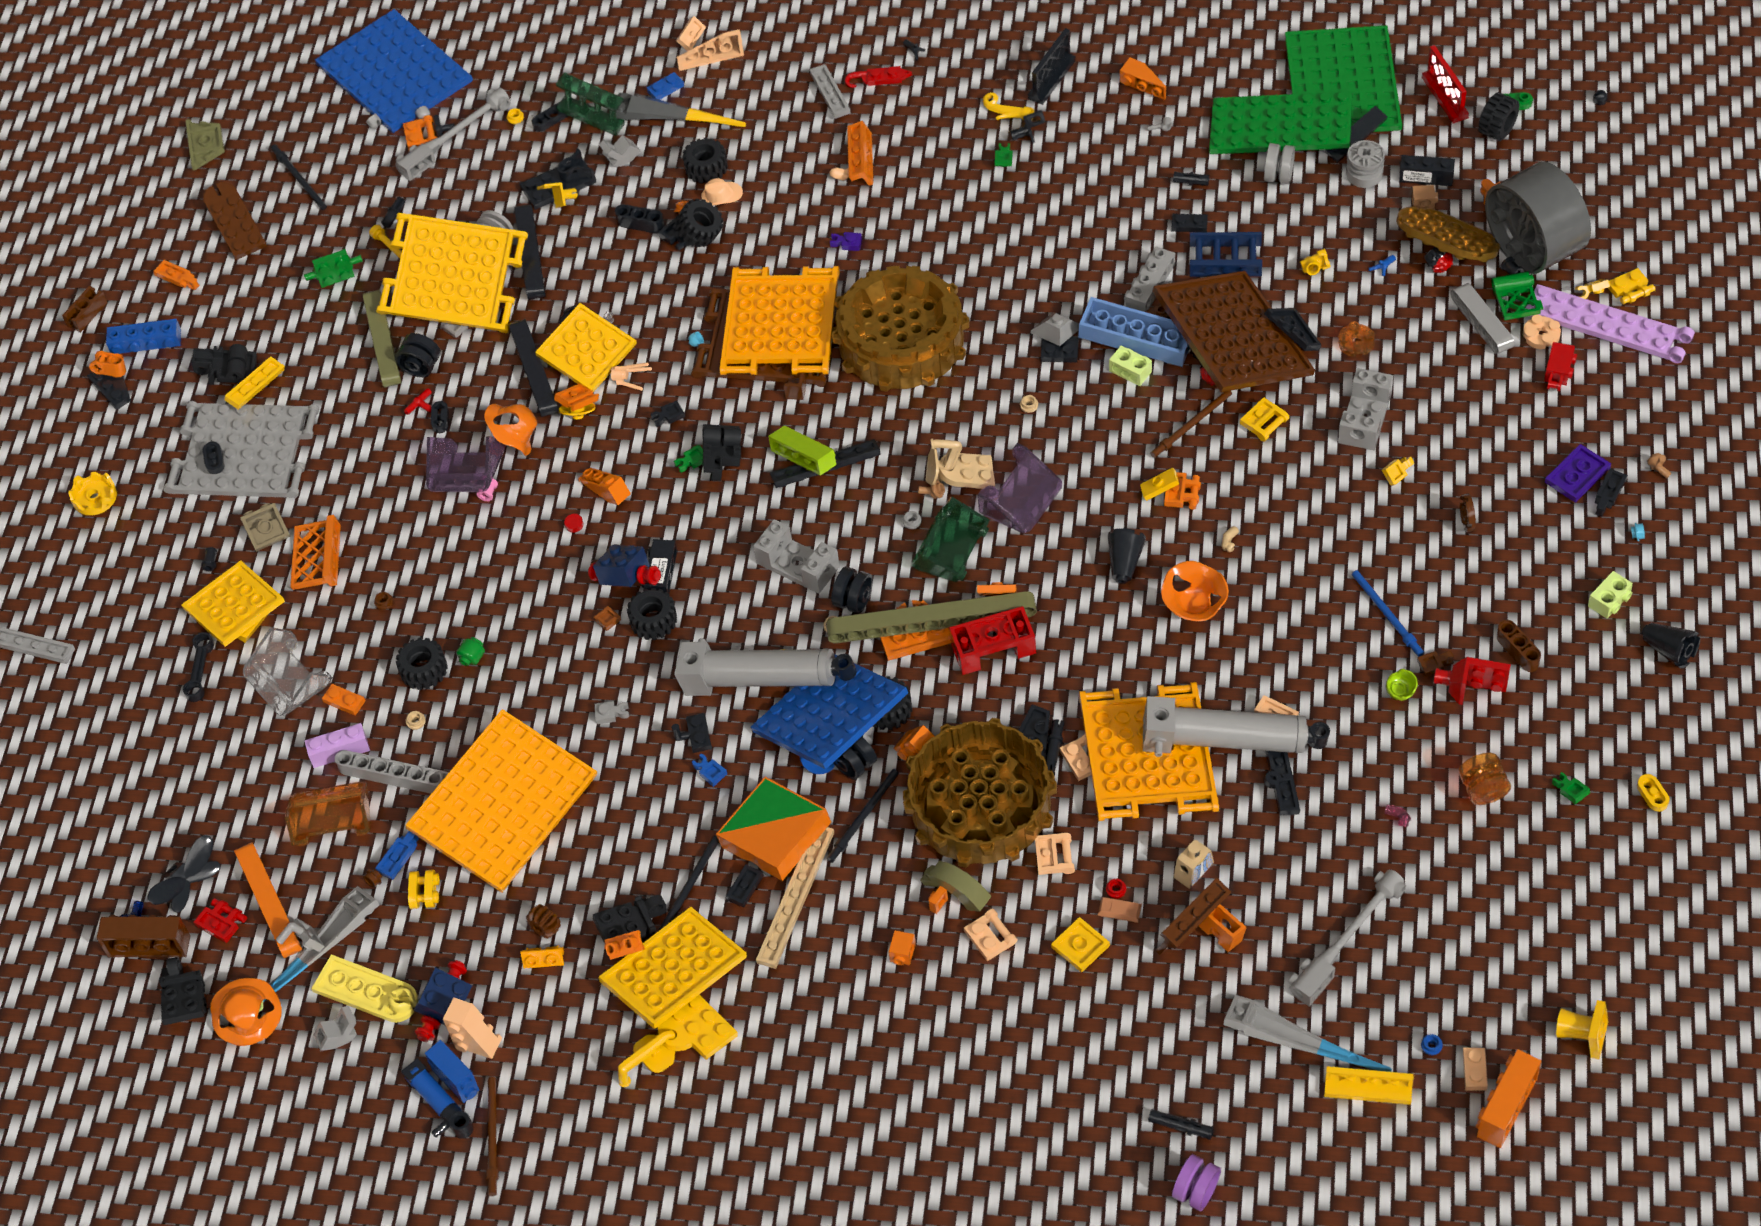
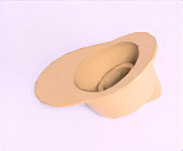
M714 178L705 185L702 199L708 203L711 202L712 205L732 203L741 198L743 190L737 183L725 182L723 179Z

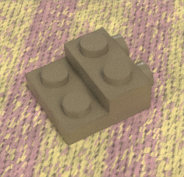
M275 503L264 504L259 510L248 511L243 514V517H240L256 552L290 537Z

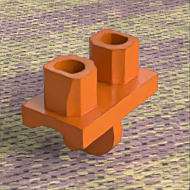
M640 930L605 940V949L610 960L645 950L641 941Z

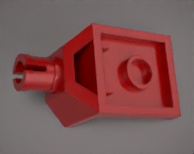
M1465 657L1453 665L1452 671L1436 668L1434 684L1449 686L1448 692L1458 704L1463 705L1466 685L1473 688L1489 689L1494 692H1506L1511 664Z

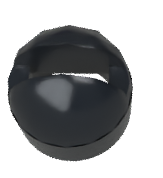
M1604 90L1596 91L1593 95V102L1596 105L1606 104L1607 93Z

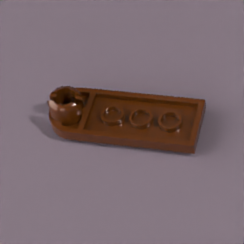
M226 182L216 184L221 196H218L213 185L205 191L203 196L205 206L235 260L267 247L262 234L238 191L232 184Z

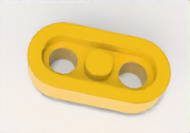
M1651 774L1640 776L1637 789L1648 806L1654 811H1664L1668 807L1670 799L1658 779Z

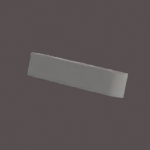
M1469 283L1450 291L1453 302L1495 354L1514 347L1515 343L1512 335Z

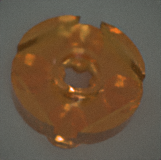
M1358 322L1349 323L1338 334L1339 348L1349 356H1356V354L1366 355L1374 347V331ZM1358 338L1360 341L1354 342L1353 339Z

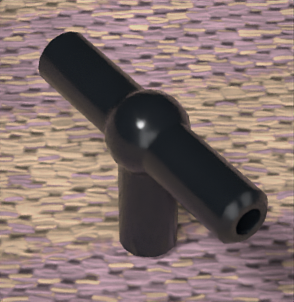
M433 116L434 132L437 138L441 137L443 132L449 131L455 126L454 123L441 125L439 116Z

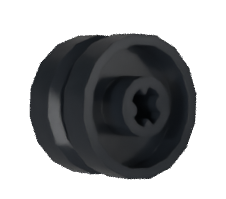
M410 333L406 335L401 347L398 349L395 355V362L404 372L415 377L424 378L432 372L434 364L441 355L439 346L427 336L419 333Z
M847 566L843 567L833 586L832 605L840 609L847 607L850 612L860 614L865 609L871 595L872 575L863 571L857 574L855 569Z
M861 736L833 764L846 777L857 780L865 772L864 768L869 769L877 761V756L871 745Z

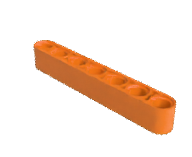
M253 842L234 850L276 941V938L290 921ZM293 931L283 944L276 941L284 959L303 950Z

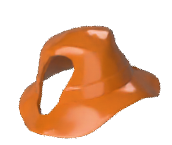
M498 404L489 405L485 411L484 418L493 436L500 443L522 451L525 456L531 453L530 437L538 423L532 411L522 404L505 407ZM512 413L519 419V422L517 424L497 425L493 420L501 414Z
M1185 561L1173 566L1167 572L1161 589L1165 605L1175 615L1191 621H1206L1215 616L1226 602L1229 593L1227 582L1220 572L1196 561ZM1177 575L1183 580L1190 582L1191 585L1183 591H1176L1172 584L1173 577ZM1211 593L1221 597L1213 606H1211L1210 601Z
M243 978L228 983L215 994L210 1005L212 1024L216 1034L224 1041L237 1046L252 1045L269 1037L279 1024L282 1014L281 1003L274 989L267 982L256 978ZM263 999L269 1000L274 1010L266 1012L258 1019ZM221 1014L235 1027L227 1026L221 1028L219 1022Z

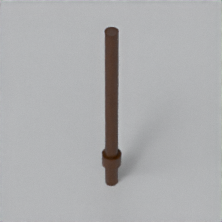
M1223 392L1170 437L1164 438L1159 442V446L1152 450L1150 455L1156 458L1163 451L1170 449L1176 440L1228 399L1232 392Z
M489 1077L488 1169L486 1170V1180L488 1181V1195L496 1196L497 1180L499 1179V1170L497 1169L496 1078Z

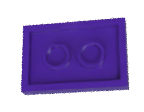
M1580 444L1545 478V483L1576 503L1611 468V463Z

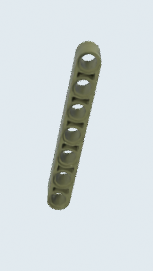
M376 290L362 294L383 387L402 384L398 365L395 362V351L386 314L382 315L376 312L377 306L380 304L381 292Z

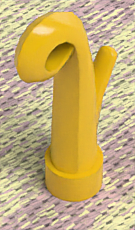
M993 92L987 93L983 97V105L987 109L1001 114L996 116V120L1005 118H1021L1024 120L1023 116L1034 113V108L1025 106L1023 108L996 104L998 95Z

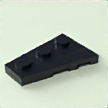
M1296 308L1267 309L1264 313L1304 351H1318L1322 346Z
M93 372L87 375L89 381L116 410L131 401L124 376L113 377Z
M1032 704L1018 731L1023 733L1028 739H1038L1043 744L1041 755L1045 758L1050 711Z

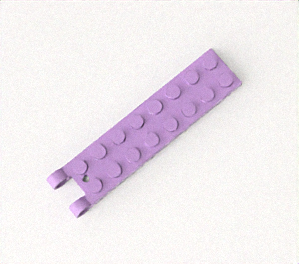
M1537 284L1534 290L1537 300H1541L1543 310L1538 315L1558 321L1562 327L1670 360L1673 363H1681L1686 354L1685 350L1681 347L1675 346L1671 348L1674 339L1687 344L1692 341L1695 334L1694 330L1690 327L1678 328ZM1527 304L1526 309L1528 310L1535 308L1534 306Z

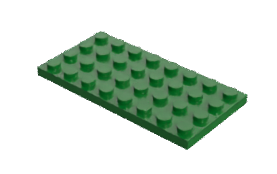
M1352 91L1213 98L1210 154L1268 152L1270 143L1279 144L1281 151H1283L1285 145L1295 146V151L1350 148Z

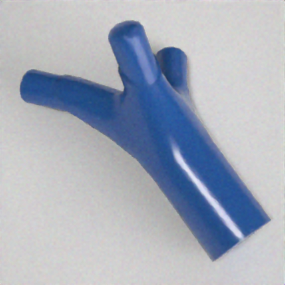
M1390 255L1383 261L1379 260V264L1370 267L1369 271L1381 269L1382 276H1385L1387 267L1396 261V257Z

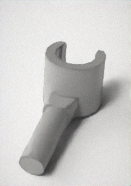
M1165 117L1162 123L1147 126L1148 131L1161 128L1164 131H1169L1172 126L1171 118Z

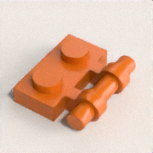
M1176 472L1179 485L1165 492L1164 506L1183 508L1184 502H1188L1190 509H1196L1199 503L1198 490L1201 488L1200 476L1193 475L1192 479H1187V473ZM1185 488H1190L1191 493H1185Z

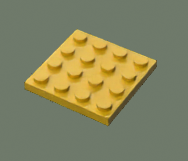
M579 303L538 348L535 354L577 384H581L594 392L609 376L612 367L617 366L637 344V341Z
M240 560L181 606L193 619L226 647L285 601L277 591Z

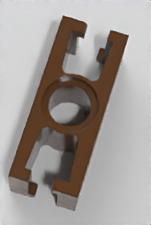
M89 285L62 315L67 327L73 328L75 326L76 330L81 333L108 303L103 291L98 290L96 294L95 288Z

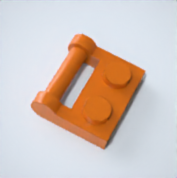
M426 115L423 119L403 123L408 150L413 145L418 147L437 138L434 134L433 117L431 115ZM422 127H426L428 138L425 140L423 138V133L421 129Z

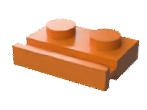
M577 384L556 393L554 400L564 407H571V410L575 411L598 401L599 394H593L592 390Z

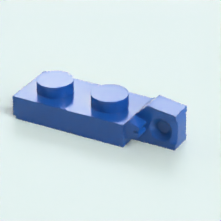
M410 831L405 837H398L375 869L385 877L394 880L415 851L419 837Z

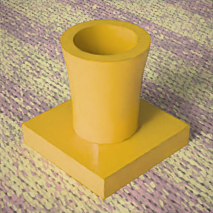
M1597 1000L1593 1017L1561 1008L1557 1020V1038L1588 1040L1591 1058L1600 1060L1608 1026L1606 1001Z

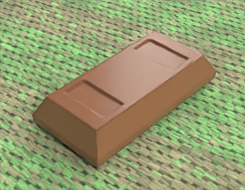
M1101 897L1098 916L1138 923L1142 904Z

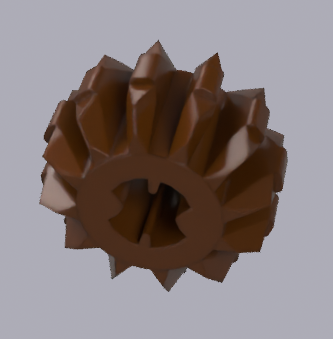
M539 904L528 912L526 922L540 937L548 939L559 931L561 921L557 918V914H554L547 906Z

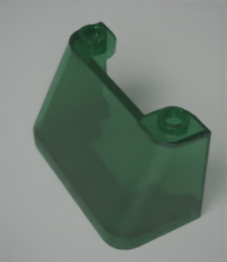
M951 497L936 515L911 563V567L953 582L962 581L967 574L965 564L977 540L980 537L984 538L989 531L987 526L990 519Z

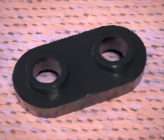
M208 442L202 449L205 467L210 474H218L225 467L222 449L219 443Z

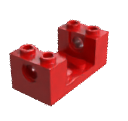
M1023 606L949 627L951 646L962 675L981 670L980 657L1014 647L1018 659L1036 654L1035 634ZM991 631L997 633L994 637H990L987 634Z

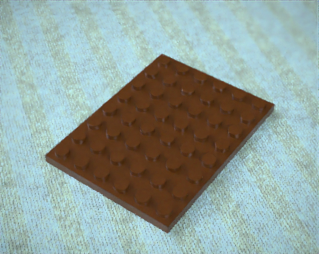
M1246 271L1153 287L1152 292L1220 392L1314 375L1315 369L1300 347L1264 315L1267 309L1272 308Z

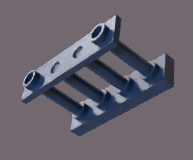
M1190 232V247H1195V260H1190V277H1210L1246 271L1249 276H1262V259H1256V246H1261L1262 232ZM1249 246V259H1238V247ZM1202 247H1213V260H1202ZM1220 247H1231V259H1220Z

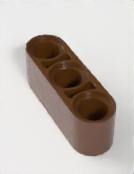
M1501 621L1498 625L1497 641L1525 671H1536L1539 668L1541 659L1540 650L1513 621Z

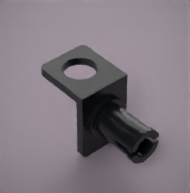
M1042 110L1023 116L1024 126L1010 130L1013 141L1028 136L1031 137L1032 143H1035L1031 128L1046 122ZM1035 116L1040 117V119L1036 122L1031 121L1032 118Z

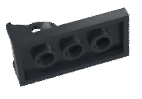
M579 148L570 157L562 160L558 167L520 183L522 191L535 210L554 202L552 188L537 190L538 186L562 182L563 189L576 188L579 191L597 183L594 170L587 166Z

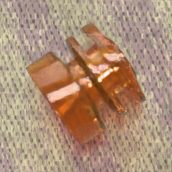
M1495 753L1475 755L1466 760L1459 768V775L1466 786V791L1473 804L1486 805L1496 802L1511 790V783L1507 779L1501 761Z

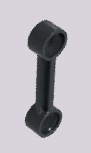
M206 632L198 633L193 638L196 653L191 678L183 686V692L190 702L200 701L205 694L201 682L207 653L211 652L214 648V642L210 634ZM209 640L205 646H198L201 641ZM200 688L197 693L188 694L191 689Z

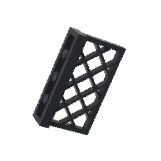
M1065 28L1033 70V88L1028 94V100L1043 105L1076 61V56L1070 54L1069 29Z

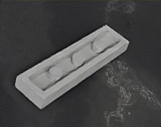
M826 64L810 69V75L833 117L836 119L850 114V108Z

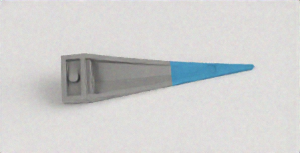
M358 886L342 898L327 921L317 932L325 947L321 952L304 948L288 968L271 984L274 991L277 992L366 921L364 917L371 914L379 906L377 900Z
M1235 995L1224 1019L1223 1025L1244 1031L1243 1035L1378 1071H1392L1388 1066L1357 1055L1304 1030L1252 999Z

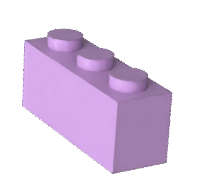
M361 723L304 740L313 768L335 762V755L342 750L357 753L370 751Z

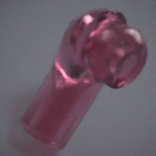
M1387 804L1385 814L1398 817V824L1408 827L1411 816L1403 808Z

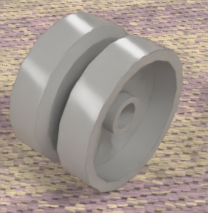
M1270 143L1265 159L1264 181L1274 182L1279 172V182L1290 184L1294 166L1295 146L1285 145L1282 155H1280V145Z

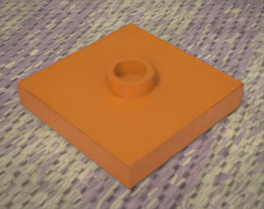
M993 582L991 585H977V593L980 596L1017 593L1016 585H1003L1002 582Z

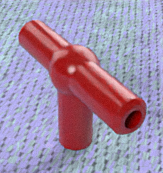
M426 388L404 409V413L409 415L418 406L431 413L432 406L424 400L432 394V391Z

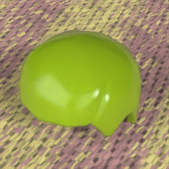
M1400 669L1391 674L1386 681L1387 693L1393 699L1400 701L1411 698L1418 686L1417 677L1406 669Z

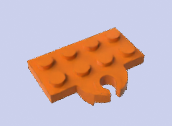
M912 600L913 607L929 605L924 600ZM903 603L896 607V609L907 608V605ZM949 628L880 637L888 661L951 643Z

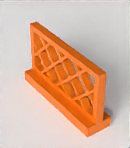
M334 515L327 516V519L324 521L295 526L290 585L292 590L326 583L330 587L337 585L341 524ZM325 527V530L320 535L316 533L320 528ZM308 530L309 532L301 538L300 532ZM315 535L317 538L309 544L307 541ZM323 541L324 545L319 550L315 547ZM304 544L307 545L308 547L302 553H300L299 549ZM314 550L316 553L308 559L306 556ZM322 556L323 561L319 565L315 564L314 562ZM303 559L306 560L307 562L300 569L298 567V564ZM311 565L314 566L315 569L309 575L305 573ZM321 571L322 578L314 579L313 577ZM302 574L306 576L302 582H297V579Z

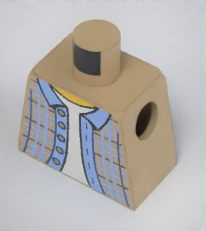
M1193 840L1177 858L1174 878L1190 889L1214 863L1212 851L1199 841Z

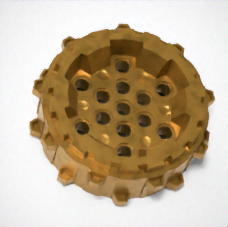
M890 266L886 267V270L883 271L878 269L867 272L865 278L861 277L846 294L837 296L835 300V307L838 310L836 312V327L833 328L831 336L833 343L839 344L842 360H844L842 369L846 373L856 374L861 380L869 384L879 386L881 391H888L893 388L910 389L920 385L928 387L934 385L935 379L943 376L957 360H963L966 356V350L962 346L964 344V330L969 328V317L966 312H962L961 302L957 296L958 287L954 283L948 284L928 270L921 271L919 266H906V268Z
M991 718L987 722L971 721L957 726L949 724L941 726L940 733L929 739L916 756H909L906 761V767L910 770V774L908 775V789L903 791V806L907 814H912L915 827L918 828V832L915 835L920 845H931L938 853L957 860L958 865L965 868L974 863L988 864L1003 859H1009L1013 862L1019 859L1020 851L1029 847L1041 830L1051 828L1054 822L1053 816L1049 814V810L1051 807V795L1057 793V782L1055 781L1053 771L1048 770L1045 758L1041 755L1043 744L1038 739H1028L1020 731L1002 725L998 718Z

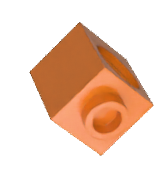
M894 930L889 948L890 962L896 965H910L916 945L915 934Z

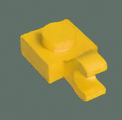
M1599 279L1583 286L1579 285L1575 287V290L1582 289L1583 294L1578 297L1586 299L1590 292H1593V294L1602 293L1605 288L1610 287L1609 280Z
M1403 457L1401 460H1393L1382 469L1390 486L1396 485L1408 475L1405 470L1412 466L1414 461L1411 457L1407 459Z

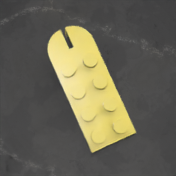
M332 954L311 988L314 993L390 1022H402L410 1018L414 1013L412 1007L415 1008L418 1002V995L410 984Z

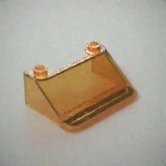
M355 782L299 792L290 796L285 820L291 845L305 846L309 844L310 836L354 829L358 836L370 832L371 822L367 783Z

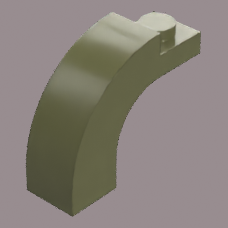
M938 861L936 865H931L925 870L923 877L920 879L924 886H942L947 889L970 911L980 912L991 898V895L976 879L962 869L947 862Z

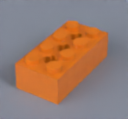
M1517 1049L1514 1056H1509L1505 1065V1072L1500 1073L1496 1081L1497 1086L1495 1090L1492 1089L1487 1098L1486 1108L1482 1107L1479 1112V1120L1476 1124L1478 1138L1501 1149L1538 1079L1542 1060Z

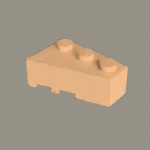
M453 998L443 1021L455 1048L461 1052L469 1051L492 1059L502 1040L501 1035H496L492 1032L494 1027L483 1022L484 1016L472 1003Z

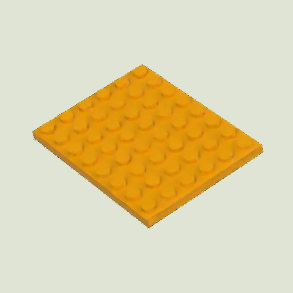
M502 709L405 827L503 893L597 776V771Z

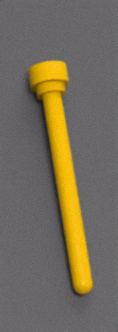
M374 225L370 229L369 235L375 240H381L401 259L402 251L391 248V240L385 236L384 229L380 225Z

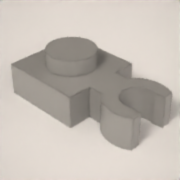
M614 701L595 704L596 723L616 722V717L628 718V711H622L629 709L628 703L622 702L618 706H615Z

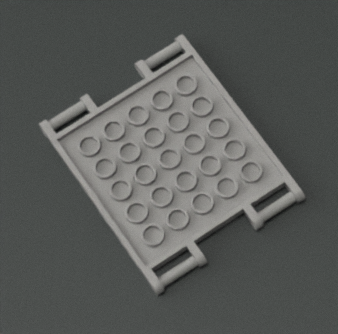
M187 402V413L184 424L180 427V433L185 436H192L185 460L178 458L171 460V470L168 481L164 485V492L193 495L298 497V486L301 474L305 470V464L301 462L294 464L299 440L313 438L312 430L316 415L319 413V406L314 404L309 406L245 404L238 410L230 404ZM194 412H198L195 426L190 427ZM308 415L306 428L302 431L305 416ZM208 442H217L222 449L225 467L218 474H210L205 467L202 449ZM178 469H183L179 485H174ZM291 473H294L291 487L288 488Z

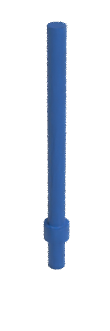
M1355 570L1352 576L1402 636L1406 646L1411 647L1418 657L1422 656L1424 651L1418 645L1414 635L1404 628L1361 573Z

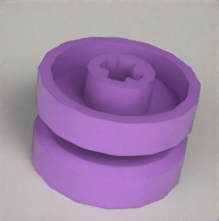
M1192 1154L1178 1175L1172 1197L1182 1203L1189 1199L1190 1206L1201 1212L1214 1193L1221 1175V1168L1212 1163L1204 1167V1160Z

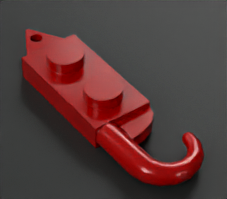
M901 66L867 69V71L851 72L846 75L844 82L850 88H856L855 84L849 82L855 78H861L862 82L868 86L902 83L904 79L912 76V72L902 69Z

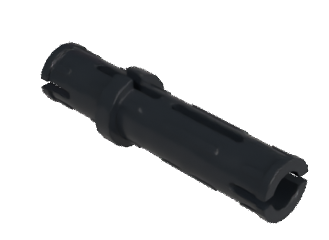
M1059 719L1052 721L1051 733L1047 738L1049 744L1045 760L1048 770L1053 771L1054 776L1059 748L1063 743L1062 732L1065 724L1061 720L1059 725Z
M1151 1109L1148 1118L1150 1123L1185 1132L1188 1136L1196 1135L1211 1140L1214 1132L1213 1126L1198 1123L1195 1119L1188 1120Z

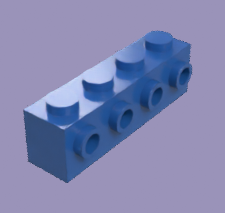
M177 319L107 327L106 345L110 353L114 354L181 346V328Z

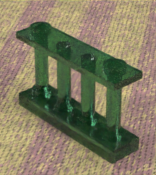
M563 73L557 81L556 87L563 89L565 92V96L557 105V111L612 135H618L625 125V121L616 118V111L624 101V98L566 73ZM571 93L579 96V100L572 98ZM586 100L593 102L594 107L586 104ZM601 106L609 109V113L602 111Z

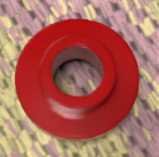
M1112 879L1106 885V893L1111 898H1121L1126 893V884L1120 879ZM1114 888L1120 889L1119 891H1113Z

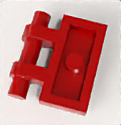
M214 898L211 902V905L214 906L213 910L205 907L195 919L194 924L196 927L227 943L239 929L238 925L234 922L239 920L244 923L247 920V916L240 909L228 906V903L224 900L220 901ZM226 913L228 916L225 918L220 914Z

